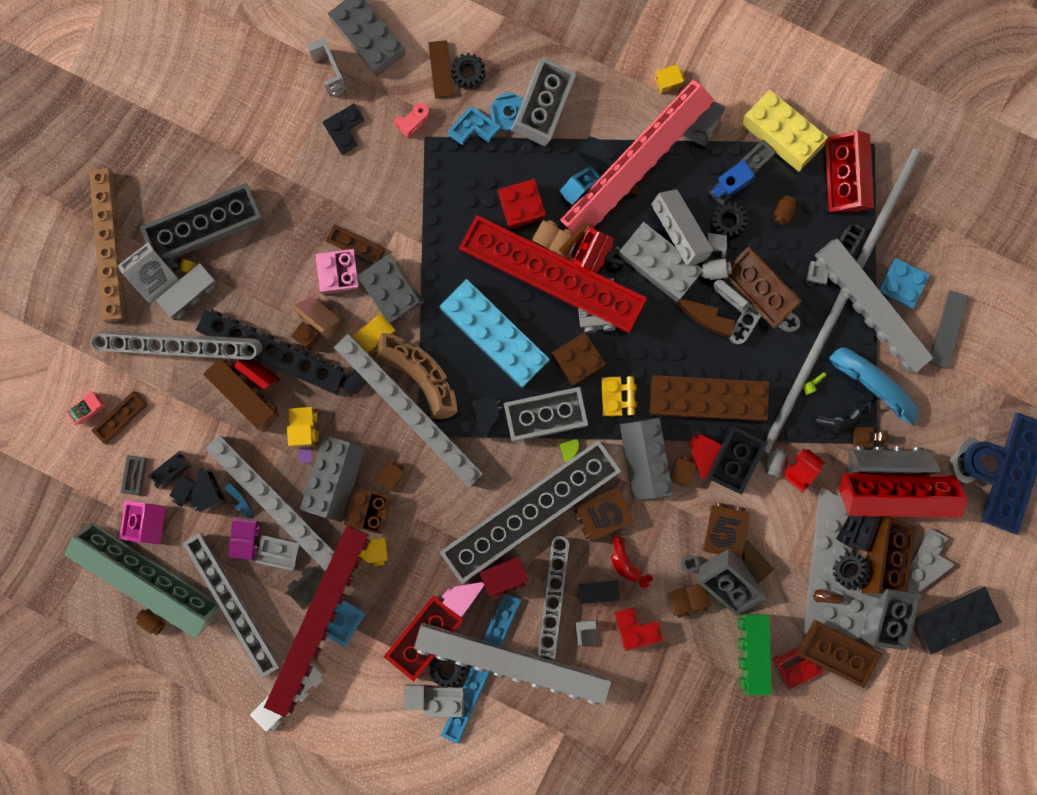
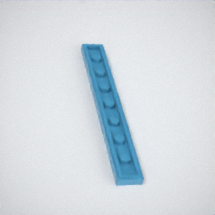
M510 594L502 596L484 636V641L502 646L522 601L521 599ZM471 666L462 686L464 688V717H449L441 737L459 744L490 671L488 670L481 672L475 670V666Z

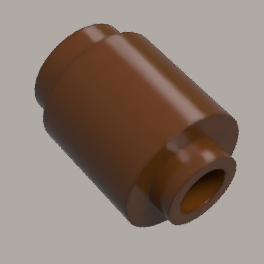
M784 196L783 199H780L773 213L774 221L783 226L790 224L796 212L798 201L789 196Z
M149 608L146 610L142 609L136 616V624L151 635L157 636L166 625L163 618L153 613Z

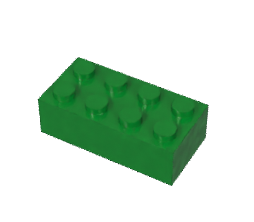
M764 613L740 614V618H737V629L741 631V638H738L737 641L738 649H741V657H738V668L742 670V677H739L738 680L739 689H742V692L746 695H772L769 615Z

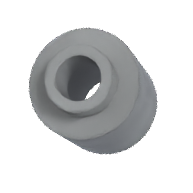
M719 259L703 263L705 279L729 278V274L732 273L731 262H727V259Z
M777 448L774 451H770L765 465V474L780 478L788 460L785 451Z

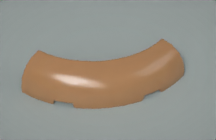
M382 333L378 340L375 360L400 369L416 382L427 399L431 419H446L456 414L457 402L454 391L450 389L447 376L436 361L418 346L413 347L404 342L405 339Z

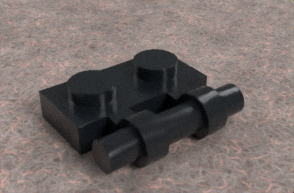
M848 516L849 521L846 529H843L841 533L843 536L840 542L868 552L882 516Z

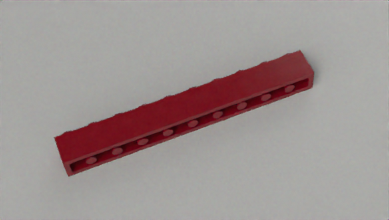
M350 525L345 527L263 708L283 717L294 712L297 705L294 702L296 696H301L305 687L302 683L305 677L309 678L313 670L311 663L313 659L317 660L322 650L319 648L321 641H326L330 632L327 628L330 622L334 623L338 615L336 608L338 604L342 605L345 600L346 594H344L346 586H351L355 577L352 576L355 568H359L363 560L360 557L362 551H367L370 545L369 534Z

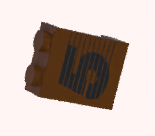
M618 487L576 505V510L573 511L577 521H582L584 528L581 530L585 539L589 538L590 541L634 523Z
M715 502V506H709L711 511L705 543L702 544L701 551L721 554L729 549L738 558L742 559L750 512H745L746 508L734 506V509L726 508L727 504Z

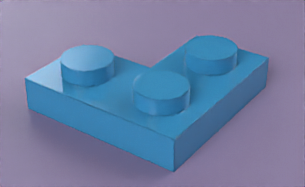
M470 105L448 130L447 135L463 145L473 133H476L489 143L500 131L501 126Z

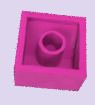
M125 501L119 539L160 544L163 535L162 527L166 516V506Z

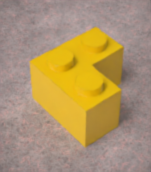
M314 408L289 409L290 426H287L288 446L292 448L316 447V442H319V431L315 429V423H318L317 411L314 412Z

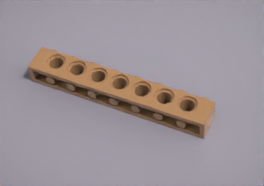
M109 168L89 170L102 320L106 323L126 322L123 274L118 267L122 261L114 173Z

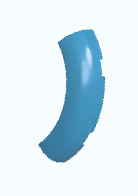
M846 347L836 350L829 359L837 369L853 379L859 377V381L877 397L886 402L887 406L899 419L911 426L915 425L919 418V408L910 395L892 378L874 364Z

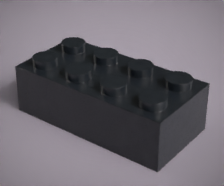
M978 586L917 613L913 628L924 652L934 654L1002 623L986 587Z

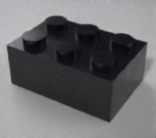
M730 424L721 441L722 446L706 478L742 495L768 442Z

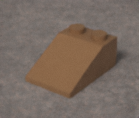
M311 296L292 307L303 320L327 340L343 324L340 320L342 316L334 309L329 311L326 308L327 304L319 297L316 300Z

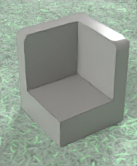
M596 621L575 622L577 645L596 644Z
M405 684V710H424L425 685Z

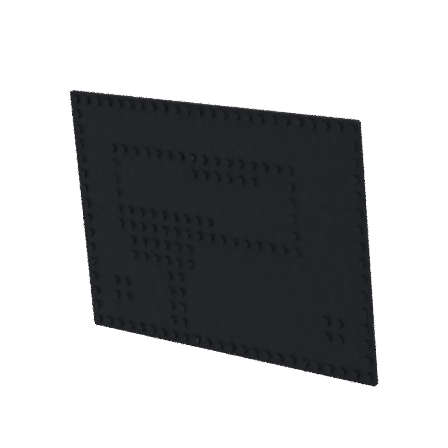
M425 137L421 297L425 303L420 308V348L441 367L447 376L450 389L455 394L457 413L446 419H432L449 437L482 438L473 405L474 400L494 395L496 400L500 399L503 410L499 411L500 416L487 438H511L504 403L580 387L588 426L537 437V439L622 440L620 424L658 417L660 418L664 441H691L694 435L697 436L698 433L715 441H722L730 424L765 441L841 292V287L829 278V274L825 285L806 281L810 262H817L815 254L829 242L840 239L850 220L867 229L852 255L856 261L876 223L874 144H871L874 209L859 212H829L825 144L800 172L776 153L754 174L755 181L735 193L727 201L731 202V204H734V202L738 203L737 206L739 207L741 205L743 207L742 210L746 211L748 220L746 221V227L740 235L734 238L728 237L725 259L732 264L748 246H751L803 301L792 312L800 320L799 328L790 333L779 327L774 329L766 319L760 317L747 340L741 345H735L729 338L717 335L694 322L683 312L676 301L628 263L624 262L623 268L618 270L608 268V265L604 264L597 274L607 279L614 278L615 283L646 297L647 301L630 333L619 328H615L613 331L600 329L596 330L595 333H586L606 365L572 387L552 357V352L585 332H581L578 308L459 250V247L476 215L509 230L498 196V189L535 179L546 214L544 221H553L558 225L557 228L562 231L565 229L569 230L560 219L575 204L572 205L567 201L560 190L572 176L589 166H592L600 176L607 170L579 153L587 139L551 138L546 146H543L528 138H493L488 143L481 137H469L462 145L452 137ZM601 139L620 149L622 154L635 141ZM675 141L669 151L664 153L657 160V163L644 174L643 178L635 184L638 185V193L624 195L594 229L618 240L617 246H620L621 250L644 222L676 247L651 204L659 193L677 189L706 239L708 233L719 234L718 232L715 233L711 220L715 210L721 204L709 194V191L718 183L720 176L736 166L759 142L708 141L706 147L694 141ZM784 196H789L798 201L797 209L790 224L783 226L774 221L773 213L780 199H783ZM727 213L722 217V222L725 226L733 227L736 225L737 220L733 214ZM542 221L509 231L532 242ZM849 229V231H850L851 233H853V234H855V235H857V236L860 235V234L854 232L853 230ZM876 244L863 268V271L875 286ZM618 256V258H617V257H614V259H618V260L624 261V260L621 259L619 256ZM703 262L698 263L697 265L702 268ZM700 274L681 299L718 308L716 316L734 320L735 325L742 313L715 291L714 283L718 279H705ZM466 279L550 359L549 363L523 389L441 311L440 305ZM849 298L805 384L813 381L823 372L826 374V377L814 385L817 390L806 395L802 388L775 442L853 444V429L844 433H834L830 428L816 426V419H819L817 418L818 414L835 417L837 415H845L853 407L859 409V400L861 398H866V404L871 401V410L868 413H862L864 417L855 427H874V433H877V396L859 381V377L853 379L837 369L829 359L836 350L846 347L877 367L876 331L866 324V318L862 313H858L853 308V302ZM745 315L743 322L746 325H751L753 317ZM786 319L784 320L788 323L787 327H795V325L793 324V319H791L790 321ZM742 327L738 333H734L736 336L735 340H743L741 334L744 330L747 332L749 330ZM658 375L769 382L768 420L765 422L649 416L651 377ZM602 377H621V385L627 384V377H634V383L637 386L635 391V401H637L635 415L629 416L628 408H622V416H602ZM419 387L418 405L431 418L429 404ZM621 391L622 402H627V391Z

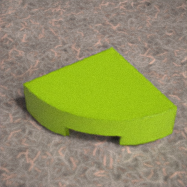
M578 439L559 444L565 463L576 455L579 447Z

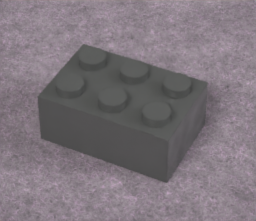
M387 254L357 276L389 324L397 323L425 303L393 255Z

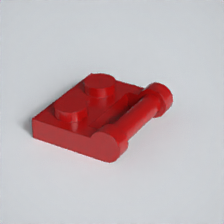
M799 647L780 657L777 655L773 658L788 690L823 673L821 666L807 659L784 668V663L799 656L796 654Z

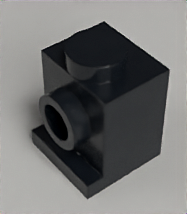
M181 476L169 495L174 498L172 502L180 507H183L187 502L190 503L193 500L191 493L195 482L185 476Z

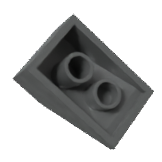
M729 549L699 566L698 583L736 616L767 599L766 594L742 560Z
M886 589L866 619L862 638L873 646L907 650L922 594Z

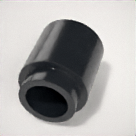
M354 369L343 380L344 383L341 387L352 396L354 393L357 394L368 382Z

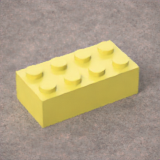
M771 90L745 114L742 122L745 128L760 140L763 139L798 172L822 149L828 138Z

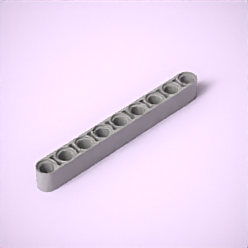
M105 330L95 334L91 339L94 349L112 352L252 359L262 351L261 342L250 338ZM101 337L105 339V344L101 342ZM119 338L123 340L124 345L120 344ZM137 339L141 340L142 347L138 345ZM156 340H158V341L160 342V344H161V347H160V348L156 345V343H155ZM174 341L178 342L179 349L174 346ZM192 342L198 345V350L193 348ZM211 343L216 345V351L211 348ZM230 344L234 345L235 352L230 350ZM248 345L254 348V353L248 350Z

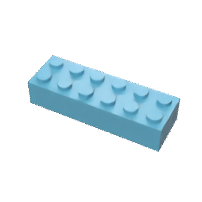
M467 279L440 305L441 311L522 389L549 363L550 359Z

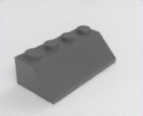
M656 417L620 424L633 500L673 495L660 418Z

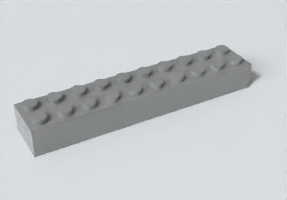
M598 440L439 553L460 583L463 584L619 474L621 470Z

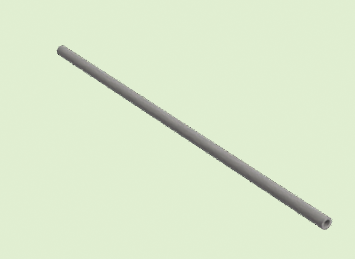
M918 149L912 150L856 260L862 270L922 153ZM841 292L765 440L768 442L764 450L766 454L770 453L848 299Z

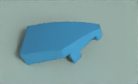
M229 483L224 489L239 501L234 508L250 518L253 513L249 503L234 484Z

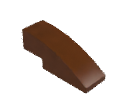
M680 299L678 306L694 322L717 335L726 338L731 336L735 321L716 316L718 308Z

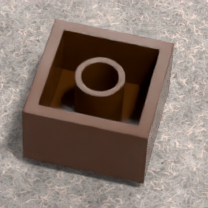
M585 332L552 352V357L572 387L606 365Z

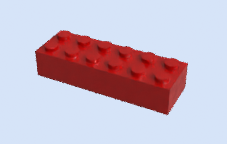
M843 473L839 493L848 516L962 518L968 500L956 475Z

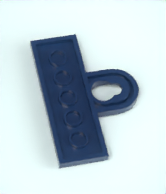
M1015 413L1005 447L991 442L980 441L973 443L967 449L964 456V466L968 474L977 480L992 485L981 522L1015 535L1019 533L1037 475V419L1022 413ZM983 455H994L997 458L998 468L994 473L988 472L981 465L980 459Z

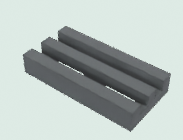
M127 455L120 493L141 496L147 458ZM131 460H134L130 489L126 490ZM139 461H141L137 488L134 491Z

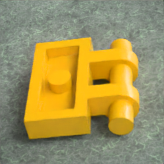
M602 377V416H622V408H628L629 416L635 415V408H637L635 391L637 386L634 383V377H627L626 385H621V377ZM621 391H627V402H622Z

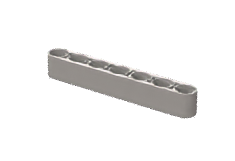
M563 536L554 538L551 543L537 655L541 658L548 656L552 661H555L569 551V542ZM558 539H562L566 543L562 551L555 548V542ZM558 558L563 561V567L560 570H556L552 566L553 561ZM553 578H558L561 581L558 589H552L550 586V581ZM552 597L558 599L559 604L556 608H550L547 605L548 600ZM548 617H553L556 620V625L552 628L545 625V620ZM545 637L553 638L554 643L551 647L543 645Z

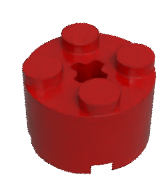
M804 448L795 458L797 463L795 465L791 463L783 474L785 476L784 479L802 493L827 464L811 450H805Z

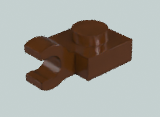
M874 427L853 428V447H874V441H888V433H874Z

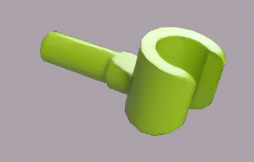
M824 372L803 386L806 395L817 391L814 385L826 377Z

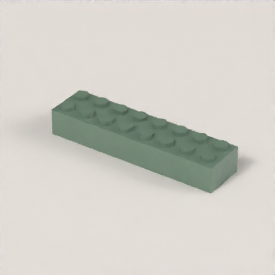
M92 522L72 537L64 553L73 562L83 566L90 573H94L103 579L104 582L116 587L123 594H127L136 600L137 603L149 608L153 613L163 617L170 624L177 626L194 638H197L213 622L220 609L217 601Z

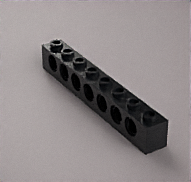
M214 309L211 312L204 311L196 328L198 333L205 336L233 337L236 331H241V338L259 339L262 344V351L254 357L255 359L337 396L346 377V374L342 372L343 368L334 364L330 367L325 364L326 361L317 356L315 359L308 357V352L299 348L295 351L291 349L290 344L282 340L280 343L273 341V336L267 333L260 335L256 333L257 329L246 325V327L240 326V321L231 317L227 320L221 317L222 313ZM219 323H224L223 331L217 332L216 326ZM229 345V347L235 349L234 345ZM248 345V350L254 353V348ZM275 346L277 349L276 353L269 356L267 353L268 349ZM288 354H292L294 356L293 362L285 363V357ZM305 362H310L311 369L304 372L302 365ZM322 370H327L329 372L328 377L323 380L320 379L319 373Z

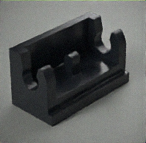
M178 451L149 474L148 477L154 481L157 489L162 490L192 465L183 453Z

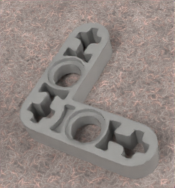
M753 305L740 315L733 327L729 339L735 345L743 344L759 318H764ZM791 313L786 320L790 321L793 319L795 327H787L788 323L786 321H783L778 327L789 333L794 332L799 328L800 320ZM745 315L753 317L751 325H746L743 322ZM742 327L748 329V332L744 330L741 334L743 340H735L736 336L734 333H738Z

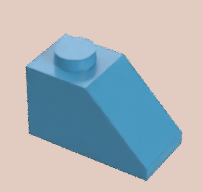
M589 166L572 176L560 192L573 205L579 201L601 176L592 166Z

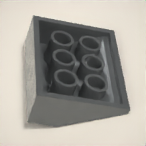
M864 446L854 447V450L848 451L849 473L934 474L940 472V467L931 452L924 451L923 447H913L912 451H904V447H893L892 451L885 450V447H873V450H866Z

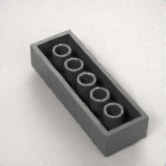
M244 183L140 228L146 243L149 242L158 256L165 261L172 257L180 258L265 221L250 186Z

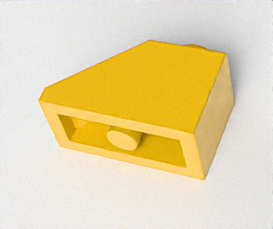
M387 538L369 539L371 540L367 551H362L360 557L367 563H373V566L385 565L384 561H389Z

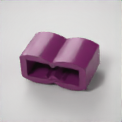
M233 519L229 558L254 560V557L258 555L259 545H256V539L261 535V525H258L259 521Z

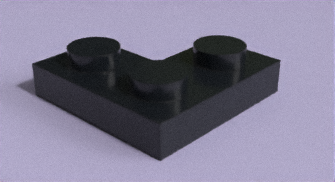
M354 103L322 121L339 152L343 155L358 146L349 130L365 120Z

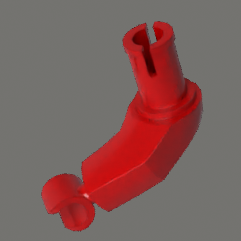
M619 537L613 538L614 553L611 555V562L617 573L633 583L639 581L641 588L651 586L648 582L653 581V577L650 574L643 577L640 576L641 570L631 564L629 556L625 553V538L621 537V541H619Z

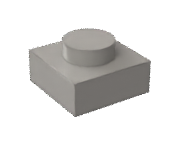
M811 261L806 281L825 285L829 273L826 269L821 268L817 262Z

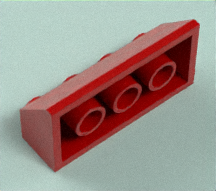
M855 130L828 137L825 146L829 212H859L874 209L870 134Z

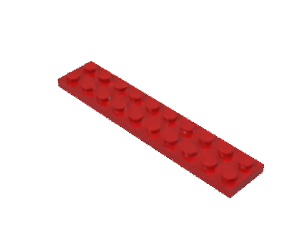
M476 215L459 247V250L627 333L631 332L647 301L646 297L591 270L585 269Z

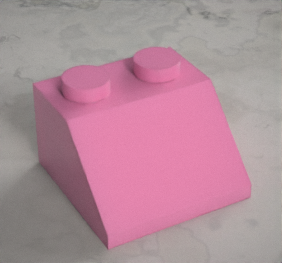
M484 583L459 585L453 587V589L449 587L442 596L445 599L443 604L462 617L484 587Z

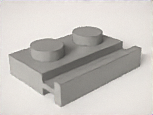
M262 535L255 563L294 571L300 545L297 542Z
M425 688L424 716L464 717V688Z

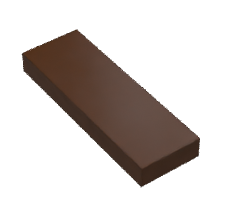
M447 40L428 42L435 98L452 97L453 87Z
M335 224L326 239L327 243L341 250L354 249L355 257L372 265L379 261L385 252L384 248Z
M133 391L91 431L106 445L148 404Z

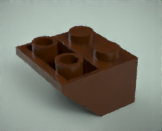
M353 487L343 525H350L354 528L382 534L391 496Z

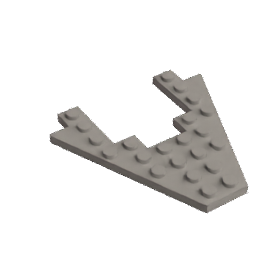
M820 487L818 494L803 633L807 634L815 619L856 640L862 636L866 619L879 601V598L861 593L862 589L858 587L857 590H848L835 580L836 577L833 576V572H836L833 570V566H837L835 561H840L839 556L845 557L844 553L848 552L850 554L852 548L836 540L837 535L848 518V513L840 493L838 492L835 495L823 487ZM931 528L927 531L912 558L908 592L919 593L954 566L952 562L939 555L948 538ZM847 570L846 576L848 578L856 575L855 572ZM823 589L833 594L843 595L844 601L842 604L816 602L813 599V594L816 590Z

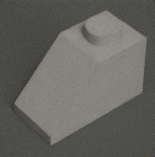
M708 233L707 241L712 247L713 252L703 263L711 260L725 259L727 236Z

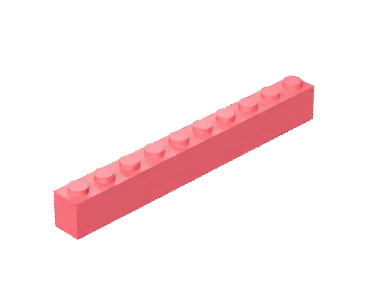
M692 80L560 221L572 233H575L584 222L592 228L600 223L604 216L617 205V202L629 193L630 189L657 163V160L664 153L668 152L675 141L680 139L684 132L697 121V118L710 107L714 99L701 84Z

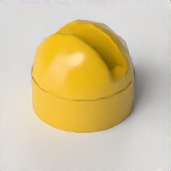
M182 259L180 268L182 272L187 274L196 267L197 263Z

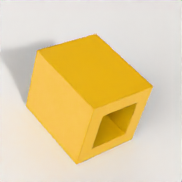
M678 64L656 71L655 79L660 94L682 87L685 75L683 70L679 69Z

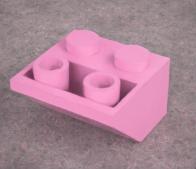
M354 249L316 254L319 287L322 295L343 293L359 287Z

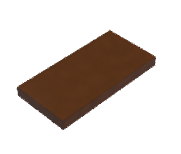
M748 246L731 264L732 273L729 274L727 279L774 329L803 302L751 246Z
M815 619L796 653L862 688H865L882 653Z

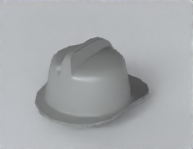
M976 438L964 440L959 446L957 453L949 460L951 475H956L963 483H970L975 480L965 469L964 456L967 449L973 443L980 442Z

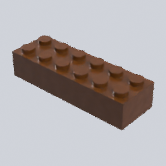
M653 375L650 384L649 416L765 422L768 420L769 382Z

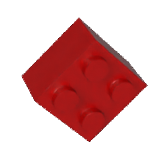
M535 179L498 189V196L509 230L545 220L546 214Z

